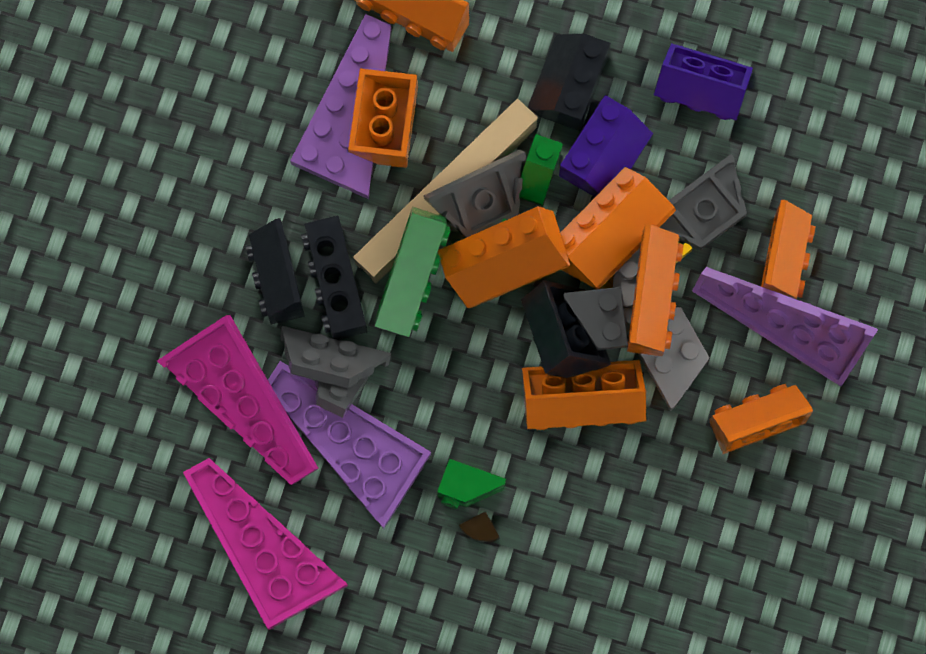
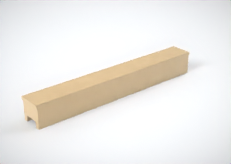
M517 98L353 256L355 264L359 268L361 267L377 283L392 269L412 207L440 215L425 201L424 195L509 155L537 128L538 117Z

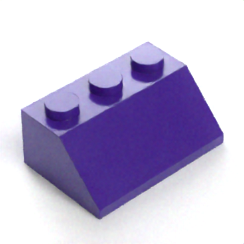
M671 43L661 67L654 96L660 97L662 101L667 103L677 102L687 105L693 111H707L715 114L720 119H733L737 121L753 68Z
M605 95L562 161L559 177L596 197L624 167L632 169L653 133L629 108Z

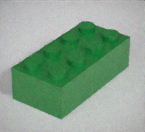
M412 207L375 318V327L406 337L410 336L411 330H418L422 317V310L419 309L421 302L426 303L432 287L428 279L430 274L436 275L441 260V254L437 252L439 246L445 247L450 234V226H447L446 217Z

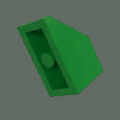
M535 134L521 175L523 183L522 190L519 193L520 199L540 206L543 205L563 143Z
M449 459L437 491V496L442 499L441 503L455 509H458L459 505L468 507L503 491L506 486V479Z

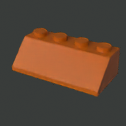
M354 0L363 10H373L379 13L386 22L402 25L411 35L415 37L423 36L440 50L447 49L453 52L469 26V3L465 0Z
M624 167L560 232L570 266L562 269V271L596 290L600 289L640 248L645 224H651L660 228L676 211L675 207L646 177Z
M539 206L438 250V254H441L440 261L445 278L469 309L570 266L554 211Z
M645 224L641 238L627 352L663 356L664 350L671 347L672 331H667L668 319L674 320L676 302H671L672 290H678L680 273L674 272L676 261L681 262L683 244H678V234L651 224Z
M640 360L610 362L611 364L608 367L569 378L547 375L542 366L522 368L527 429L545 430L555 427L575 428L586 425L605 426L616 423L635 424L637 422H646V389Z

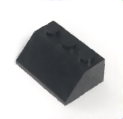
M584 33L555 35L527 108L538 117L580 131L609 57L611 43Z
M281 218L274 219L249 234L251 244L245 245L249 262L255 261L257 272L252 273L256 290L262 289L264 299L258 300L262 317L268 316L271 325L305 317Z
M544 280L524 296L521 301L545 374L569 378L608 367L611 363L607 351L596 349L590 340V336L582 328L570 306L564 301V293L586 290Z

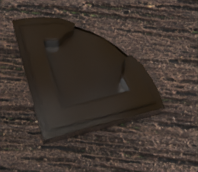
M486 511L459 525L462 532L474 540L493 542L500 539Z

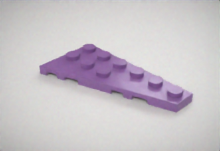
M365 14L290 162L293 166L369 199L373 162L349 153L348 147L359 70L362 68L386 71L392 27L388 23Z
M280 361L268 381L288 416L379 525L385 529L431 456V452L353 404L343 418L317 406L315 381L291 374L289 366Z

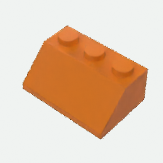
M360 68L348 147L349 153L378 165L407 168L418 92L417 75Z
M786 200L780 201L774 216L761 287L797 299V297L802 298L805 281L800 280L802 270L807 271L810 260V253H806L807 242H813L816 226L811 225V214Z
M782 384L772 388L769 395L761 398L758 394L743 399L742 405L732 408L729 404L714 411L715 415L711 417L710 424L722 454H726L806 424L813 409L796 385L787 388L786 384Z

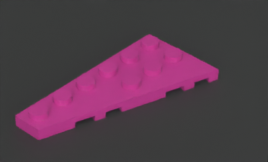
M231 315L222 317L157 360L164 368L167 367L183 386L186 385L198 396V400L230 429H234L243 437V441L250 448H255L265 458V461L289 484H295L319 469Z
M210 458L183 472L268 630L348 586L343 579L336 575L320 558L313 554L297 537L267 512Z

